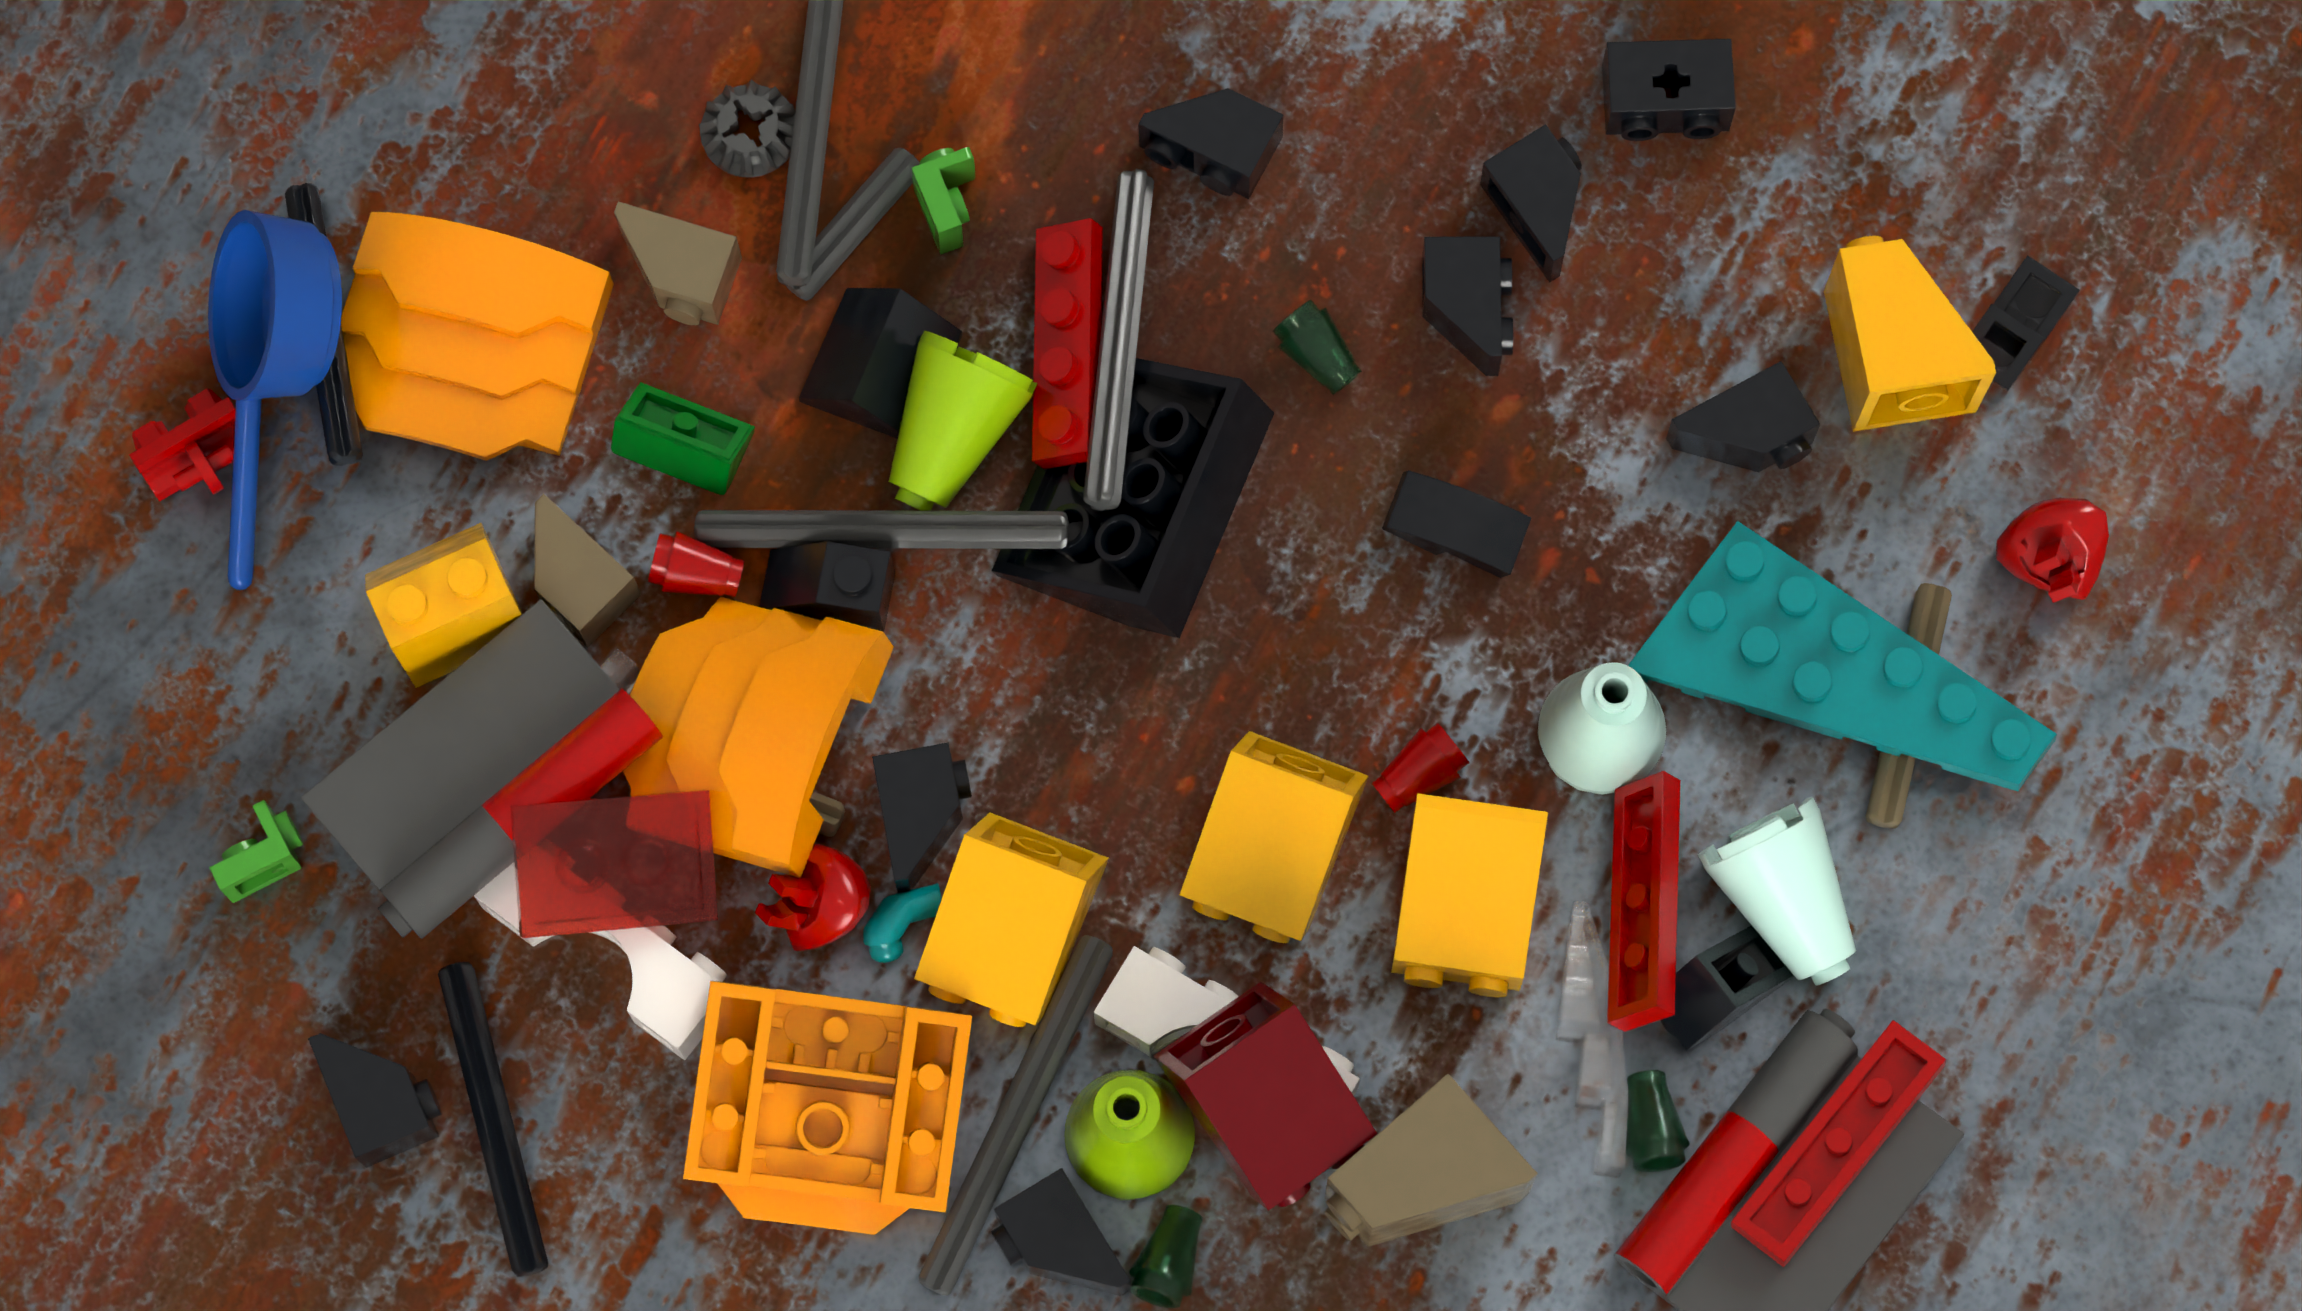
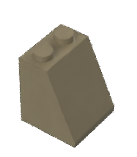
M1447 1074L1328 1177L1325 1192L1328 1208L1324 1213L1348 1241H1351L1358 1235L1369 1247L1518 1203L1529 1194L1538 1173L1457 1082Z

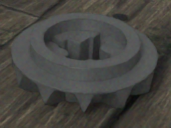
M752 79L746 85L736 87L726 85L719 96L713 101H707L702 122L699 124L701 142L705 153L718 168L739 177L762 176L778 169L790 157L795 118L793 104L789 103L776 86L773 88L761 86ZM742 110L744 115L748 114L752 121H758L762 118L766 120L758 126L761 146L757 147L754 140H750L745 133L736 136L732 134L739 129L738 111Z

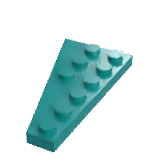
M1739 521L1735 523L1628 664L1646 683H1648V680L1679 688L1681 693L1701 699H1705L1706 696L1743 707L1745 712L1837 739L1842 740L1843 737L1877 746L1876 750L1899 757L1901 754L1918 758L1941 765L1943 770L2014 791L2020 790L2051 748L2057 735Z

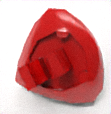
M2059 497L2035 503L2015 517L1997 539L1996 559L2016 578L2047 591L2053 603L2067 597L2080 600L2086 599L2098 579L2105 558L2109 537L2106 512L2087 499Z
M814 844L801 878L787 874L771 875L768 884L782 899L773 905L759 903L755 914L767 926L785 928L793 950L817 949L838 940L854 929L869 908L871 884L861 866L849 856L831 847Z

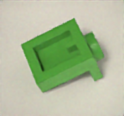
M969 147L954 151L952 148H943L931 152L921 159L919 165L911 167L913 190L940 255L963 247L962 224L969 222L970 218L957 186L975 179L974 157Z
M265 800L252 806L268 838L260 842L257 839L239 842L222 854L223 861L209 867L219 889L232 903L302 869L294 849L302 846L303 841L286 810L276 815Z

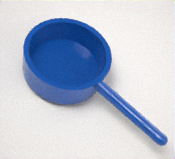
M242 210L236 213L223 231L212 267L208 302L209 342L214 369L224 392L230 398L236 400L228 557V582L236 590L247 589L253 581L262 399L302 396L324 379L331 367L336 352L342 315L340 270L334 248L329 239L320 233L317 227L310 222L249 210Z

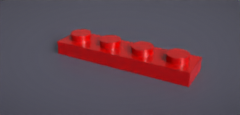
M1092 218L1036 229L1033 382L1038 385L1033 393L1032 462L1043 469L1087 462L1102 321L1103 227Z
M1665 771L1615 789L1607 1023L1624 1032L1675 1015L1681 780Z
M1892 1020L1732 1219L1731 1227L1782 1267H1785L1945 1067L1946 1059L1896 1021Z

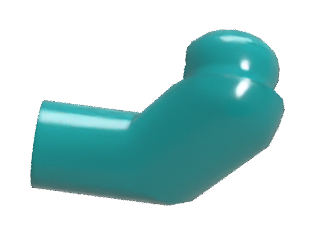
M938 883L892 894L880 902L863 930V942L869 946V954L873 960L879 963H887L898 959L904 951L901 937L904 935L909 924L936 917L942 900Z

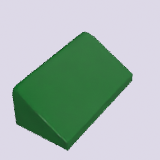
M640 382L615 419L611 450L614 454L716 494L724 495L734 479L754 434L755 426Z

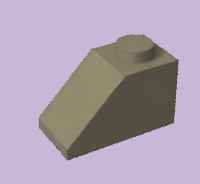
M618 201L614 214L620 232L658 306L664 309L665 315L687 325H699L700 320L718 325L742 260L737 237Z
M545 494L535 502L534 589L539 599L543 600L570 633L574 634L588 648L641 595L635 578Z

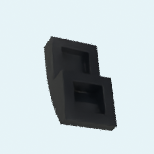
M2028 255L1994 304L1990 305L1972 331L1994 360L1996 374L1992 381L2006 391H2009L2080 291Z
M1408 470L1402 474L1382 529L1435 555L1444 552L1450 553L1502 578L1511 575L1531 517L1467 489Z

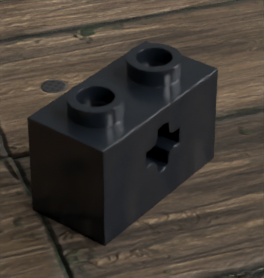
M1731 39L1607 42L1602 63L1606 135L1621 134L1622 138L1630 141L1649 140L1655 138L1659 133H1683L1687 138L1707 139L1719 135L1722 131L1730 130L1736 109ZM1662 87L1671 88L1672 96L1675 98H1666L1665 89Z

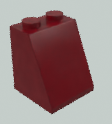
M1262 982L1253 986L1154 1055L1161 1069L1250 1195L1268 1211L1276 1205L1278 1207H1286L1301 1199L1310 1190V1181L1330 1167L1332 1169L1341 1167L1364 1147L1367 1141L1378 1134L1296 1005Z

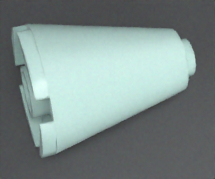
M1612 662L1576 672L1556 685L1542 706L1537 733L1542 751L1549 762V766L1558 778L1577 790L1604 795L1614 793L1615 789L1649 775L1659 761L1665 746L1666 722L1660 703L1641 676L1633 668L1625 664Z
M1809 797L1798 807L1800 815L1793 803L1730 834L1729 837L1732 842L1718 849L1712 844L1697 855L1706 872L1796 979L1802 980L1811 976L1815 986H1818L1847 972L1850 966L1846 958L1854 954L1856 948L1820 808H1818L1814 798Z

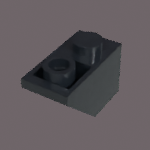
M1227 88L1144 113L1138 124L1139 147L1145 149L1144 153L1147 157L1165 168L1176 169L1179 165L1199 175L1200 181L1205 186L1219 194L1231 196L1235 192L1249 199L1283 138L1284 115Z
M1500 236L1424 237L1422 252V317L1485 376H1498L1502 355L1513 354V318L1501 317V296H1511L1512 258H1500Z

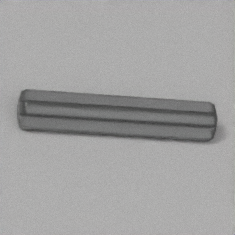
M901 147L893 149L820 232L815 240L811 281L802 287L795 285L787 286L792 293L805 301L810 300L913 183L911 167L919 165L920 162L910 152Z

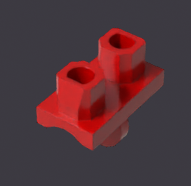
M206 388L188 399L184 409L190 418L189 420L170 431L167 430L162 421H150L133 431L132 438L136 451L129 454L159 502L180 489L182 492L202 480L206 482L213 494L224 489L216 472L233 463L235 406L229 397L222 400L211 389Z

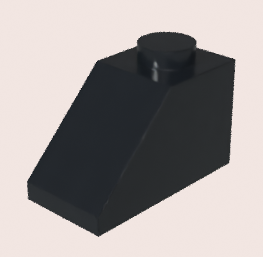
M1545 124L1483 163L1480 186L1550 283L1560 276L1581 175L1579 170L1582 169V164L1573 146L1563 137L1557 140Z
M1780 361L1673 418L1666 439L1674 450L1760 472L1775 463L1779 469L1788 468L1809 455L1812 451L1810 445L1815 439L1820 423L1786 367Z
M820 542L770 549L759 607L769 610L777 608L822 621L825 617H830L884 632L895 578L891 552L834 542Z
M949 742L872 756L893 877L898 893L912 890L962 821L960 799L972 797L965 759L952 761Z
M1751 925L1696 955L1676 972L1675 1015L1662 1019L1661 1023L1671 1035L1679 1040L1687 1051L1724 1029L1791 980L1794 975Z
M319 1033L308 1038L354 1156L366 1168L439 1137L432 1119L442 1115V1111L428 1079L417 1082L416 1078L405 1066Z
M1062 1168L994 1208L1000 1226L992 1230L991 1234L1010 1265L1022 1260L1031 1275L1118 1296L1131 1290L1129 1277Z

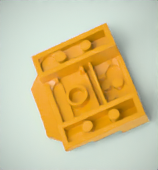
M371 212L352 268L355 275L341 315V326L355 410L367 431L427 443L485 461L499 456L516 446L560 456L614 283L610 272L554 249L495 231L419 215Z
M720 597L703 618L660 633L640 670L630 696L653 721L663 735V738L623 771L631 787L625 825L637 832L801 878L824 821L809 801L850 699L871 704L894 648L883 631L830 617H825L822 621L777 608L769 610Z
M710 981L683 1179L717 1183L743 1218L875 1235L909 1208L946 1213L972 1015L822 994Z

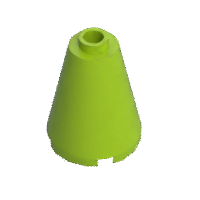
M925 330L917 346L888 482L900 487L895 499L920 511H931L934 504L947 508L1032 398L1038 384L1029 377L978 352L974 353L962 347L957 348L958 343Z
M1119 1070L1098 1077L1089 1083L1075 1098L1066 1118L1064 1131L1065 1146L1069 1160L1077 1175L1096 1192L1118 1200H1135L1168 1189L1186 1170L1194 1148L1195 1126L1190 1108L1176 1088L1168 1081L1146 1071ZM1125 1117H1135L1131 1120H1122Z

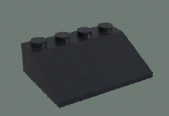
M1136 358L1120 505L1116 509L1097 511L1084 502L1083 494L1087 462L1043 469L1037 465L1018 511L1065 512L1069 521L1067 546L1062 549H1001L992 572L998 577L1126 626L1180 638L1274 412L1240 378Z

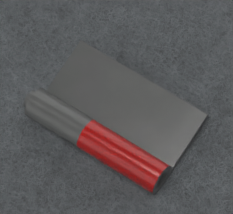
M540 599L300 798L387 899L386 902L378 907V910L400 936L404 938L413 930L422 939L661 740L663 735L637 702L623 688H618L543 600Z
M1823 1009L1820 1014L1807 1010L1615 1252L1614 1256L1631 1275L1678 1311H1829L1964 1137V1133L1917 1100L1785 1267H1782L1731 1227L1732 1219L1862 1059L1858 1056L1857 1046L1851 1040L1855 1030L1846 1020L1829 1009Z

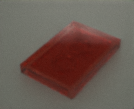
M701 789L510 806L520 937L531 938L718 920L709 790Z

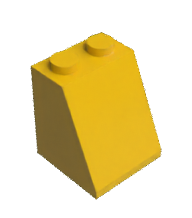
M1865 236L1850 241L1846 244V248H1840L1826 283L1824 296L1853 432L1976 413L1996 374L1994 360L1904 240L1898 239L1884 242L1881 236Z
M482 523L365 574V591L389 646L416 688L456 670L523 614Z
M1249 731L1229 754L1179 895L1193 900L1192 908L1205 916L1218 920H1228L1229 916L1233 915L1254 923L1252 930L1271 941L1289 943L1290 938L1302 941L1317 911L1361 798L1368 775Z
M1417 793L1391 973L1404 974L1405 983L1424 988H1441L1443 980L1469 984V992L1486 997H1506L1508 989L1520 991L1525 973L1548 812Z
M987 814L964 834L914 979L930 985L928 991L944 1001L963 1004L967 999L990 1008L989 1015L1001 1023L1014 1027H1024L1027 1022L1036 1026L1043 1018L1057 989L1109 858L996 814Z

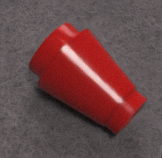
M676 531L675 537L660 533L648 583L663 586L662 592L718 596H723L724 594L736 597L745 560L733 558L732 555L679 531Z
M1436 723L1426 732L1420 728L1383 770L1381 776L1371 784L1393 812L1396 813L1404 806L1407 807L1416 802L1417 793L1429 795L1460 779L1461 777L1457 772L1470 762L1441 725Z

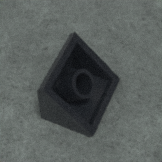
M847 288L799 396V401L898 439L917 346L924 330L958 343V345L963 335L962 331L900 288Z

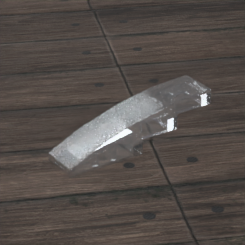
M1574 901L1569 913L1555 1040L1581 1043L1574 1107L1600 1110L1593 1175L1620 1178L1625 1169L1628 1109L1623 1032L1607 1023L1609 965L1588 903Z

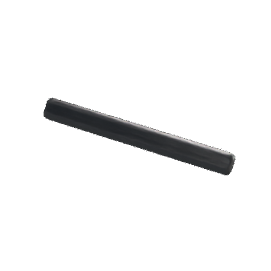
M312 183L288 187L285 192L288 218L310 222L317 227L320 233L326 236L318 188ZM340 326L338 344L331 367L324 379L316 385L327 454L330 463L335 466L355 464L363 456L342 326Z
M469 962L450 964L439 970L438 977L511 1269L517 1277L530 1276L547 1269L548 1259L475 969Z

